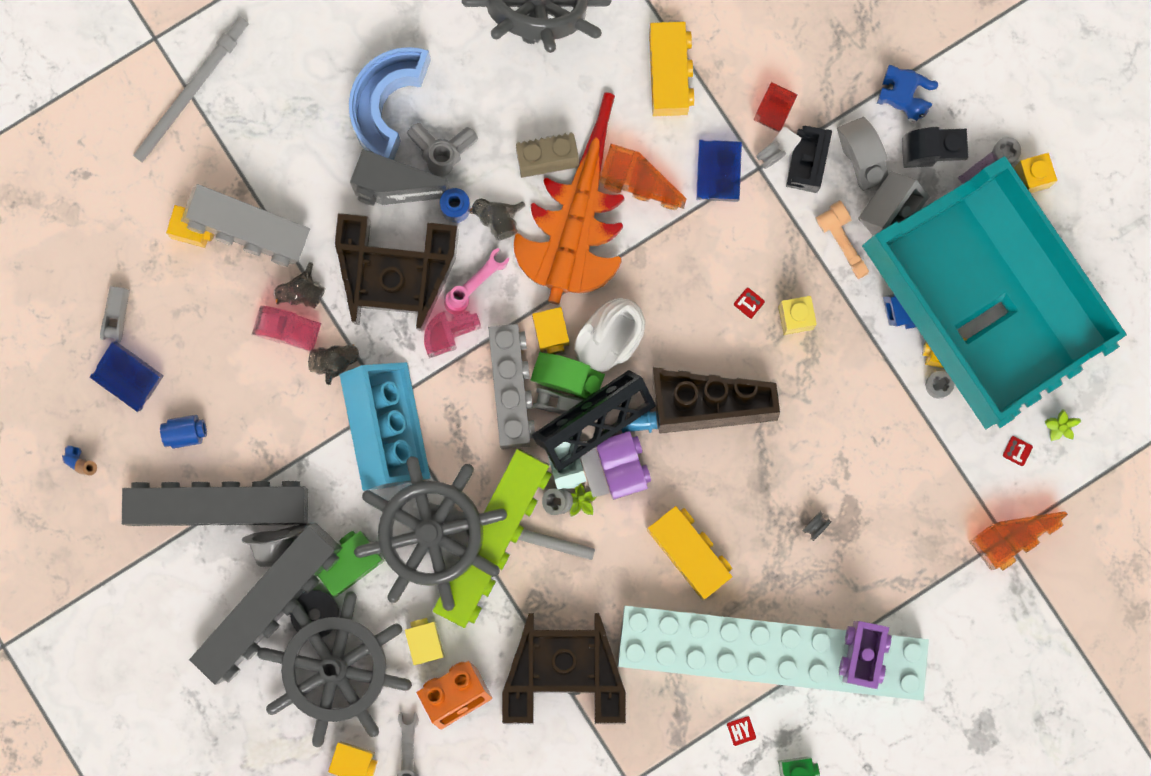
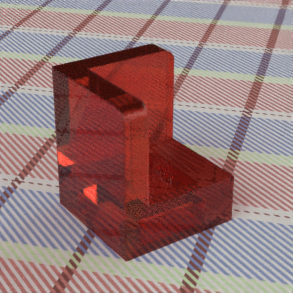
M771 82L755 114L754 121L780 132L798 94Z

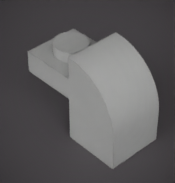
M863 116L837 127L843 152L853 163L859 187L864 191L883 183L889 175L885 160L888 158L883 144L871 123Z

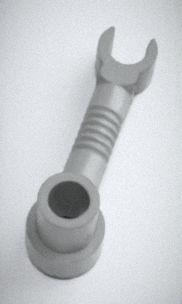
M400 712L398 722L402 728L401 772L397 776H418L413 769L414 733L419 722L418 716L414 712L413 723L406 725L403 723V714Z

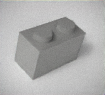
M891 171L858 219L871 234L875 235L893 223H900L921 210L930 196L917 180Z

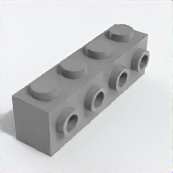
M199 184L192 188L181 218V222L188 224L187 229L193 232L204 234L207 231L215 234V239L228 245H232L233 242L244 246V251L257 256L264 253L272 257V262L286 267L289 264L299 262L310 228Z
M518 324L488 327L500 448L531 447L530 439L533 438L532 434L535 433L534 420L528 421L527 409L533 408L531 390L525 391L524 379H530L528 361H522L521 350L527 349L525 331L519 332Z

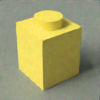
M811 296L783 300L779 304L778 309L783 335L811 331L817 325Z
M428 618L410 622L411 628L406 629L405 634L413 664L419 665L444 658L445 655L436 622L429 623Z

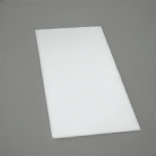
M593 448L580 458L592 496L597 497L610 493L596 448Z

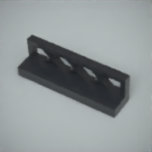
M628 370L533 433L532 437L538 446L545 449L554 468L557 471H561L656 407V404L643 378ZM640 391L645 403L636 409L628 408L631 397ZM612 409L620 410L615 423L612 425L604 424L609 411ZM588 425L595 426L593 438L587 442L581 441L582 430ZM563 442L571 443L569 453L559 460L554 448Z

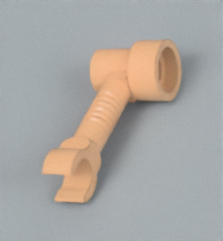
M839 200L829 206L830 210L816 217V221L824 233L829 230L831 231L842 252H844L857 279H860L867 275L869 270L853 245H851L847 235H845L842 226L852 221L844 204Z

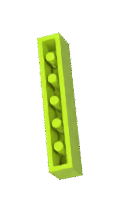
M519 448L513 455L484 511L485 513L501 508L507 511V518L505 520L483 526V542L479 553L480 556L497 565L500 570L503 569L510 556L509 553L505 552L510 541L516 543L524 527L519 525L524 514L530 517L538 500L533 498L538 487L544 490L552 473L547 471L550 466L548 463ZM472 565L462 576L449 582L455 603L453 610H445L440 597L432 612L463 628L466 627L468 622L474 624L482 610L477 605L482 595L489 596L496 581L491 579L492 576Z

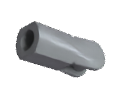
M109 287L105 314L100 330L101 340L113 338L116 342H121L130 290L120 287ZM110 318L118 319L117 327L109 326Z
M537 388L536 392L539 394L537 402L533 403V407L563 414L584 399ZM550 396L559 398L557 408L548 406Z

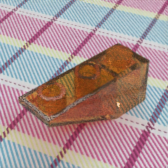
M610 144L600 176V183L604 184L606 190L615 193H621V190L633 193V198L645 202L653 199L661 202L660 205L670 210H677L678 207L684 209L687 198L640 152Z
M1064 511L996 522L971 539L969 543L990 570L1000 568L1003 571L1017 561L1014 556L1021 550L1027 553L1040 543L1037 538L1046 531L1051 535L1064 525L1061 520L1068 514Z

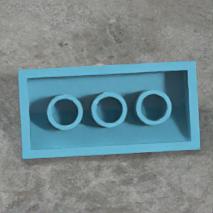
M407 362L361 365L340 373L362 490L383 489L411 483L406 462L411 456L418 459L423 480L430 479Z

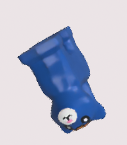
M889 65L882 85L892 84L893 89L890 90L882 87L877 104L882 105L885 103L895 109L903 110L909 121L917 122L926 116L929 108L932 106L931 102L913 97L917 87L920 85L927 90H935L938 88V82L931 81L913 70H902Z

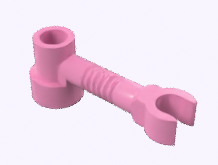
M500 248L491 252L486 264L463 286H455L447 293L444 305L449 313L454 315L464 313L469 304L470 294L497 270H503L507 266L509 258L505 259L502 263L494 260ZM454 296H459L462 300H457Z

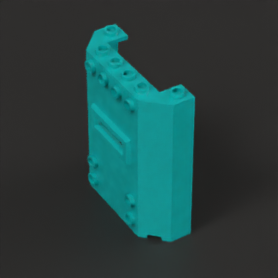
M1005 156L985 167L969 181L900 223L895 222L883 229L862 245L985 430L997 424L999 429L1005 426L1021 413L1019 409L1022 407L1021 405L1025 404L1028 408L1042 399L1040 392L1046 390L1047 393L1054 391L1063 385L1061 378L1065 375L1068 379L1076 376L1084 370L1081 366L1083 363L1101 352L1104 356L1109 355L1120 347L1118 341L1127 336ZM999 302H1002L1008 313L964 341L958 329Z

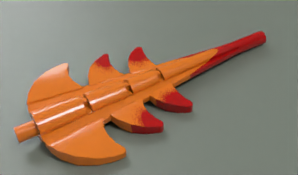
M605 92L603 95L596 124L572 184H560L549 178H544L543 180L550 196L556 202L563 205L562 209L550 211L539 207L535 203L531 204L532 216L537 226L550 236L549 241L533 242L524 238L519 233L515 235L514 253L520 268L533 282L551 289L548 302L559 305L562 292L588 293L603 287L614 277L622 262L619 256L603 258L589 252L590 246L608 243L623 229L622 223L606 224L594 218L595 213L611 211L625 200L622 194L611 195L598 191L607 126L615 95Z

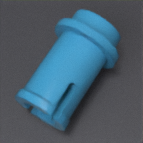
M648 411L621 429L622 433L649 430V433H652L653 429H658L656 411Z

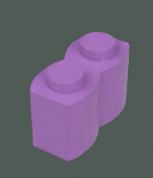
M629 431L612 436L596 446L613 500L648 489L647 483L651 482V477L647 465L641 466L638 454L642 453L638 436L632 437Z

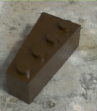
M653 367L652 380L659 434L778 421L780 406L776 383L741 378L729 379L710 374L709 376L690 374L691 372L678 370V372Z

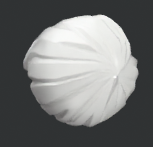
M623 298L613 299L603 304L585 323L576 339L574 351L577 354L578 360L590 365L591 369L599 372L608 371L618 363L622 364L627 361L638 347L644 334L645 319L641 308L635 302Z

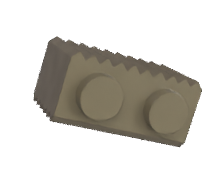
M572 132L569 135L564 133L563 136L560 134L557 137L553 135L551 138L547 136L546 139L541 137L540 140L535 138L534 141L529 140L528 143L523 141L522 144L520 142L516 144L521 178L577 168L579 166L575 136Z

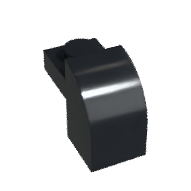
M929 127L906 133L902 138L903 167H933L937 161L967 160L969 158L967 128L939 130V127Z

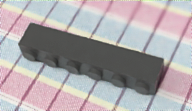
M233 481L222 482V487H210V482H192V487H180L179 482H162L161 488H150V483L133 482L131 483V488H122V525L308 524V488L300 486V481H282V487H270V482L254 481L252 482V487H240V482Z
M317 523L308 525L194 653L189 661L214 685L223 681L230 682L240 672L241 669L238 665L244 658L248 661L260 649V646L257 645L264 636L269 638L279 628L280 624L277 621L284 614L286 616L290 615L298 607L300 602L297 599L304 591L308 594L319 583L320 580L317 576L324 569L329 571L340 558L337 554L342 547Z

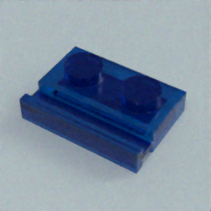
M699 140L696 200L708 199L709 201L739 202L742 142Z
M115 341L110 344L96 366L95 372L89 378L136 412H139L143 409V405L149 400L164 375Z

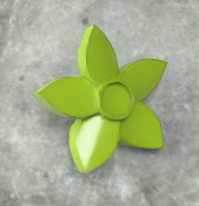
M1062 409L1057 419L1049 418L1045 420L1046 426L1050 429V440H1058L1062 435L1073 440L1074 433L1071 428L1077 426L1081 419H1068L1067 412Z
M580 483L575 487V494L571 493L573 498V504L570 509L571 517L577 515L581 509L585 514L593 515L591 502L596 497L592 496L591 491L585 493V488Z

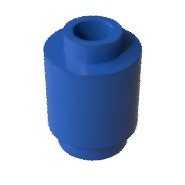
M458 188L448 189L440 198L441 212L446 220L452 223H459L469 216L471 209L468 195L463 190ZM454 201L460 202V205L457 207H451L449 204Z
M198 415L168 419L167 423L160 425L161 440L164 447L171 446L172 449L202 444L203 437H207L205 421L203 419L200 420Z

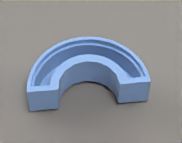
M405 47L384 52L364 66L356 77L350 92L349 114L356 136L364 150L394 160L401 140L398 132L389 128L383 121V104L388 96L398 88L422 86L431 61L428 50Z

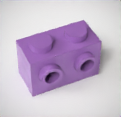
M854 621L853 627H847L845 644L849 645L847 657L842 656L839 666V675L843 676L842 682L878 689V684L883 683L886 666L882 665L884 653L889 652L892 636L888 634L889 627L863 621Z

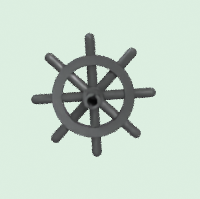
M461 0L465 7H487L489 15L498 24L491 30V37L493 39H500L507 32H511L521 36L522 40L528 44H535V41L538 43L542 40L545 50L549 53L556 50L555 39L569 36L577 30L592 38H599L602 34L601 29L585 20L587 7H606L612 2L611 0ZM510 7H519V8L515 11V10L511 9ZM562 7H573V10L569 12ZM548 14L555 18H548Z
M411 456L406 462L412 485L400 490L390 501L385 500L370 490L363 492L362 499L382 511L378 526V541L356 547L354 554L358 558L382 553L390 568L399 575L388 593L387 599L389 602L396 603L409 582L427 586L438 585L443 608L451 611L455 607L449 582L462 576L472 565L492 577L499 574V567L480 556L479 553L483 542V526L505 520L507 518V511L501 508L480 514L473 501L462 492L474 471L471 464L463 465L453 484L449 485L437 481H423L419 461L416 457ZM427 494L445 496L434 516H432ZM413 498L416 499L421 520L401 509ZM456 503L462 509L466 518L444 523ZM397 520L414 531L393 537L394 521ZM469 530L468 545L465 547L447 535ZM418 543L405 563L400 558L396 549ZM440 546L460 558L457 563L448 569L445 567ZM428 550L434 573L416 570Z
M352 591L347 592L345 595L340 617L322 618L312 622L302 605L299 604L292 614L302 629L290 640L285 652L264 647L257 651L259 659L282 664V681L286 693L267 705V713L275 715L293 703L303 713L317 719L312 737V745L318 748L324 743L328 722L344 721L356 716L370 737H376L379 734V728L367 709L376 701L383 686L403 691L409 690L412 686L409 679L386 674V658L382 645L401 634L402 626L395 623L379 634L374 635L368 628L352 620L357 599L356 594ZM337 629L331 653L319 633ZM352 633L363 644L344 655L348 634ZM308 640L321 660L298 655ZM371 654L373 671L351 667L357 661ZM295 668H303L318 673L298 685ZM348 679L370 683V686L366 693L359 698ZM325 683L320 706L305 696ZM337 686L350 706L332 709Z

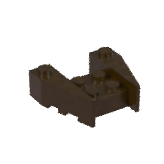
M338 213L335 247L347 295L351 321L355 325H360L361 308L418 314L416 329L423 332L456 260L459 235L458 226L427 223L424 252L369 247L371 225L369 217Z
M529 613L502 692L503 724H534V693H594L595 724L626 723V691L599 613L594 615V630H534V613Z

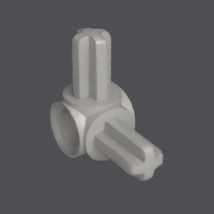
M421 123L414 124L407 131L408 136L423 151L421 156L427 162L429 171L436 176L449 174L453 166L461 160L460 154L478 140L474 130L469 127L463 129L450 141L446 139L435 140ZM444 155L448 158V161L438 162L434 157Z

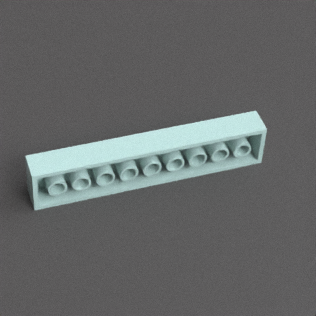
M624 606L617 667L923 701L929 639L891 635L890 649L888 653H884L882 664L886 666L884 680L882 684H878V689L842 682L843 676L839 675V666L842 656L847 657L849 645L845 644L847 630Z

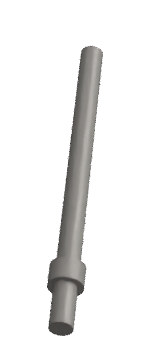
M239 17L227 34L223 33L216 42L218 44L134 153L133 156L143 163L226 53L233 51L237 45L236 40L249 25L245 19Z
M429 503L432 516H434L440 505ZM453 506L444 522L466 518L464 512L458 511L457 507ZM523 529L518 539L589 560L593 559L595 552L594 548Z

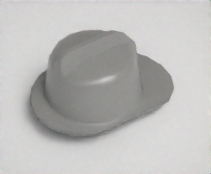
M301 524L276 531L253 533L243 537L242 542L250 544L258 566L271 567L298 535L311 524Z

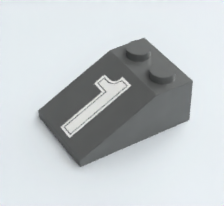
M362 149L350 180L358 200L374 206L375 202L381 205L440 199L442 194L449 189L447 179Z

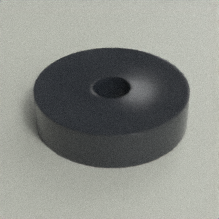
M311 590L308 594L306 592L302 593L297 599L309 618L310 611L314 608L320 611L319 619L340 616L337 602L326 592ZM291 613V623L298 632L302 628ZM334 629L320 632L319 634L321 635V637H325L329 635Z

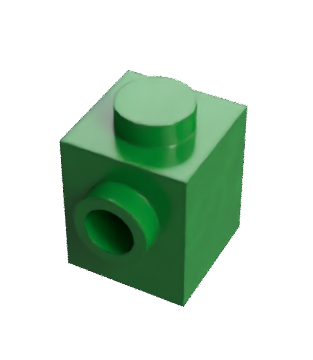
M806 756L778 761L780 776H820L818 763H813L811 757Z

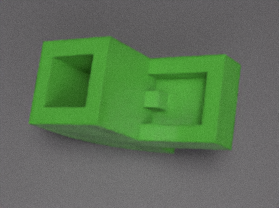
M539 352L530 380L549 389L568 392L586 399L601 388L605 374L591 369L590 365L555 354Z

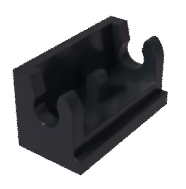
M803 126L802 129L797 130V135L801 137V141L793 150L786 187L818 193L822 184L832 130Z

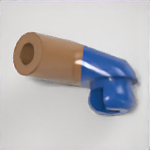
M73 446L65 448V455H62V459L66 465L79 474L89 476L96 473L97 465L95 462L80 459L82 452L80 448Z

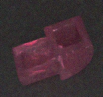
M260 306L252 335L313 352L321 323L283 309Z
M444 311L437 314L427 325L424 334V345L429 359L456 350L455 337L481 329L477 313L470 314V311L456 314L451 322H448Z

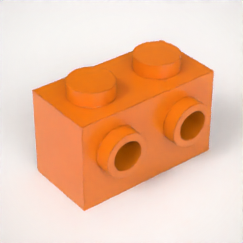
M470 661L455 664L449 669V673L440 678H433L427 681L423 688L416 692L431 722L440 730L493 699L478 669Z

